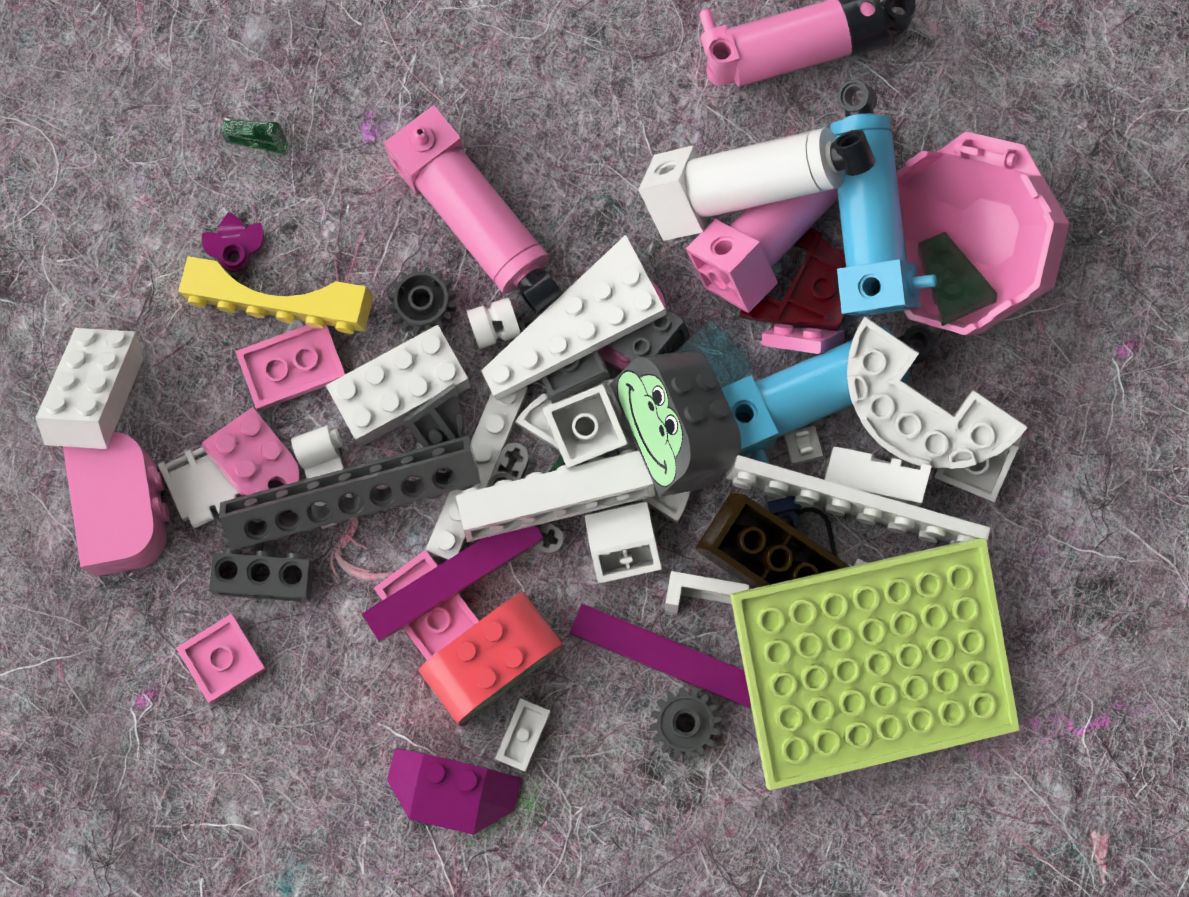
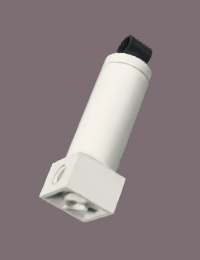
M821 128L699 157L694 145L655 154L638 190L663 241L702 233L709 217L840 188L843 184L844 172L849 176L863 174L870 170L876 161L862 130L848 131L836 139L834 133L829 128Z

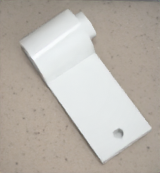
M326 425L291 439L295 456L300 466L304 469L307 479L344 469L338 449L342 447V441L337 429L331 430ZM352 493L345 495L348 498H353ZM324 502L314 503V505L316 506H323L326 504ZM332 523V524L324 525V526H321V528H322V529H325V528H327V527H330V526H333V525H336V524H335V523Z

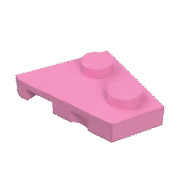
M776 324L773 329L762 333V346L822 354L844 343L845 330L793 328L792 325Z

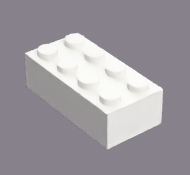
M438 325L326 385L359 447L405 423L404 417L451 384H455L459 394L471 388L468 377Z
M74 329L36 416L45 445L95 449L108 448L143 361L136 331Z

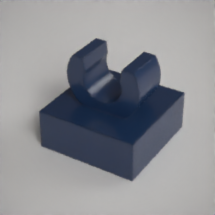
M795 496L766 502L765 509L780 519L784 517L791 519L793 528L798 527L799 517L796 512H799L801 505L794 502Z

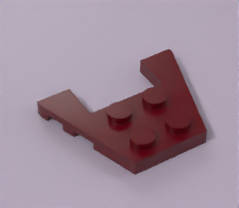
M813 227L795 244V246L807 250L808 253L783 301L780 302L766 295L749 313L741 309L740 318L839 330L846 314H842L837 269L846 267L845 255L838 248L834 249L822 238V234Z

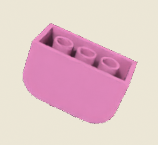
M113 432L107 449L63 446L80 567L97 577L143 568L155 562L162 554L166 545L167 531L165 522L170 521L167 504L162 503L160 492L165 490L164 478L161 472H157L153 458L134 439L120 432Z

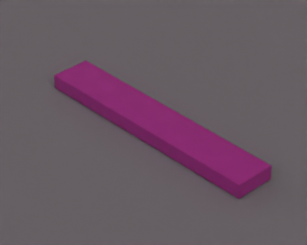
M535 525L482 538L362 613V617L380 643L543 541L544 537Z
M581 604L569 632L570 635L738 705L750 708L751 702L744 670L590 606Z

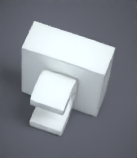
M815 426L795 430L783 435L791 466L823 457Z

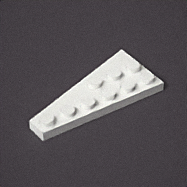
M625 235L481 370L496 401L667 315L627 236Z

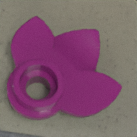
M229 212L220 222L217 233H202V246L208 255L219 260L220 265L226 271L239 272L247 267L250 255L261 248L264 230L261 223H255L245 228L243 223ZM237 253L240 255L238 261H229L232 254Z

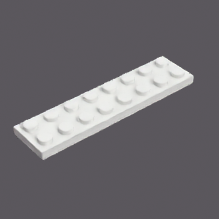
M739 455L735 458L732 468L727 471L725 478L732 480V485L742 489H751L752 486L764 489L763 494L770 497L795 496L794 502L801 506L813 507L816 504L826 507L825 511L833 515L844 516L845 513L857 516L856 520L864 524L875 525L876 522L888 525L887 529L900 534H906L907 531L919 534V539L927 542L937 543V540H942L954 544L976 538H985L987 541L990 527Z

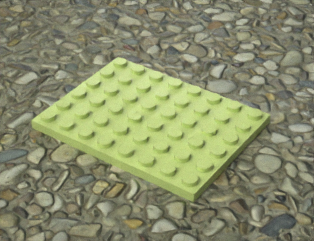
M976 538L730 594L766 787L769 790L1020 731L985 538Z

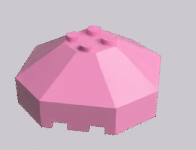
M964 132L939 151L919 152L905 162L906 165L897 171L907 261L916 264L917 276L934 274L937 278L936 287L919 289L921 308L904 311L909 320L962 335L982 334L1055 287L1070 223L1025 145Z

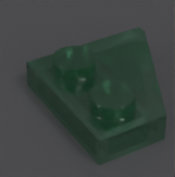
M238 119L223 121L221 134L226 143L286 154L288 141L278 122L243 121Z

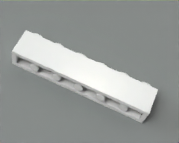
M628 449L622 451L618 456L609 458L595 457L585 464L568 469L566 465L557 468L556 471L544 474L542 472H534L528 474L524 479L516 481L501 480L495 483L494 486L483 489L478 487L469 488L463 491L462 494L455 496L463 531L467 542L653 497L655 496V488L639 450Z

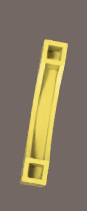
M190 256L187 257L178 291L188 300L187 303L195 307L206 308V304L217 306L218 310L227 313H235L236 309L246 311V314L256 318H264L266 314L276 316L277 320L285 323H294L295 320L306 321V325L323 329L324 325L335 326L337 331L347 334H353L354 330L365 332L374 297L366 286L337 281L307 294L294 296L268 295L253 291L238 283L217 261Z

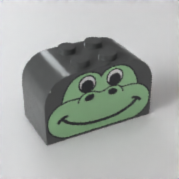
M687 350L638 357L610 383L659 497L711 487L732 468L737 455L740 456L741 435L738 424L709 361L702 353L696 350Z

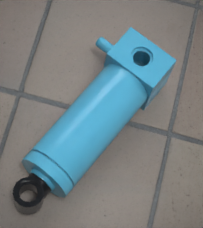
M849 80L838 91V101L845 111V118L832 123L830 130L834 133L836 139L848 131L862 130L868 140L876 163L870 170L860 175L849 176L844 172L843 184L840 188H837L846 262L845 268L837 269L842 314L862 317L921 308L919 289L936 287L937 278L934 274L917 276L916 264L908 262L906 258L890 116L874 114L877 95L871 86L859 80ZM862 90L863 99L858 105L854 106L852 97L854 93ZM881 284V290L878 293V287Z
M921 325L910 327L904 335L898 337L908 346H910L909 340L919 339L923 342L925 349L916 350L919 354L913 364L925 361L935 343L931 330ZM885 326L882 327L883 329L891 333L889 329H887ZM852 340L755 382L752 375L721 388L740 430V456L746 458L753 456L754 460L770 464L764 451L774 447L778 437L853 405L847 379L848 357ZM908 370L901 379L903 382L908 381ZM743 417L749 422L741 423L736 418Z

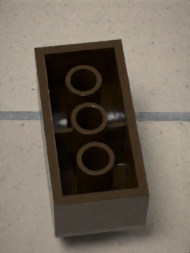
M730 493L695 547L704 557L744 584L749 585L752 589L850 567L745 494Z

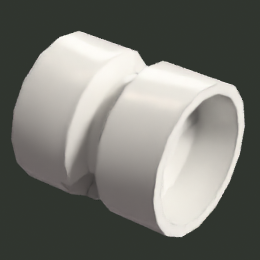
M509 297L492 302L491 307L488 309L482 305L466 311L479 350L495 345L498 338L507 341L521 334ZM492 321H501L494 326L492 324Z

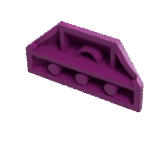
M401 749L394 750L387 778L390 787L409 820L472 835L515 810L522 780L520 777L492 769Z

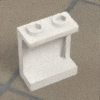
M671 571L665 612L678 613L680 596L732 604L730 594L749 590V585Z

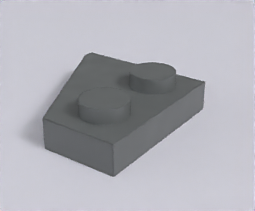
M454 383L403 418L405 424L423 448L464 437L462 415L458 400L459 393Z

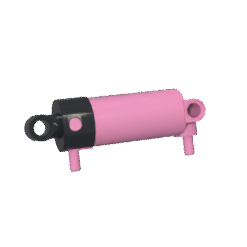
M826 0L731 28H727L726 25L716 27L711 10L704 9L699 15L705 30L700 38L707 56V78L711 83L718 86L736 82L737 86L741 87L846 56L852 57L886 47L888 44L887 29L902 31L911 24L916 7L915 0ZM900 7L906 13L896 14L892 11V8Z

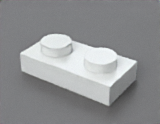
M520 698L495 760L526 772L551 711Z

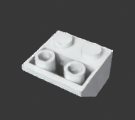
M647 501L584 515L598 584L662 570Z

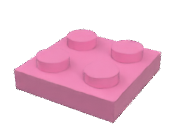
M232 613L176 648L210 704L266 670Z

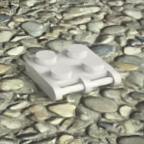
M202 447L195 451L189 449L184 452V456L167 464L164 461L158 464L182 520H190L194 528L214 520L211 509L216 507L219 513L220 502L241 496L209 455L197 460L195 459V457L205 453ZM186 461L189 462V464L169 472V469L177 465H180Z

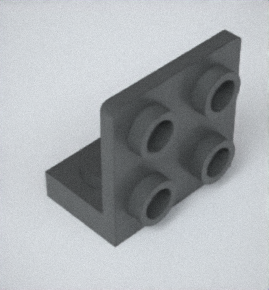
M665 308L667 315L608 345L632 362L638 357L678 352L690 337V333L684 320Z

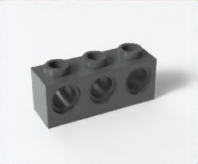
M224 548L223 553H213L209 591L215 596L310 602L314 564L310 559H306L305 554L287 553L286 558L274 557V552L255 551V555H242V550ZM229 565H237V575L233 579L225 580L223 577L224 569ZM261 567H268L270 570L269 577L263 582H257L255 580L256 571ZM294 569L301 570V580L296 584H288V573Z

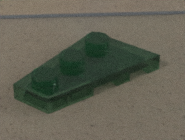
M946 232L918 243V255L925 275L934 274L937 278L936 287H931L934 304H937L940 313L939 319L942 326L997 301L998 293Z

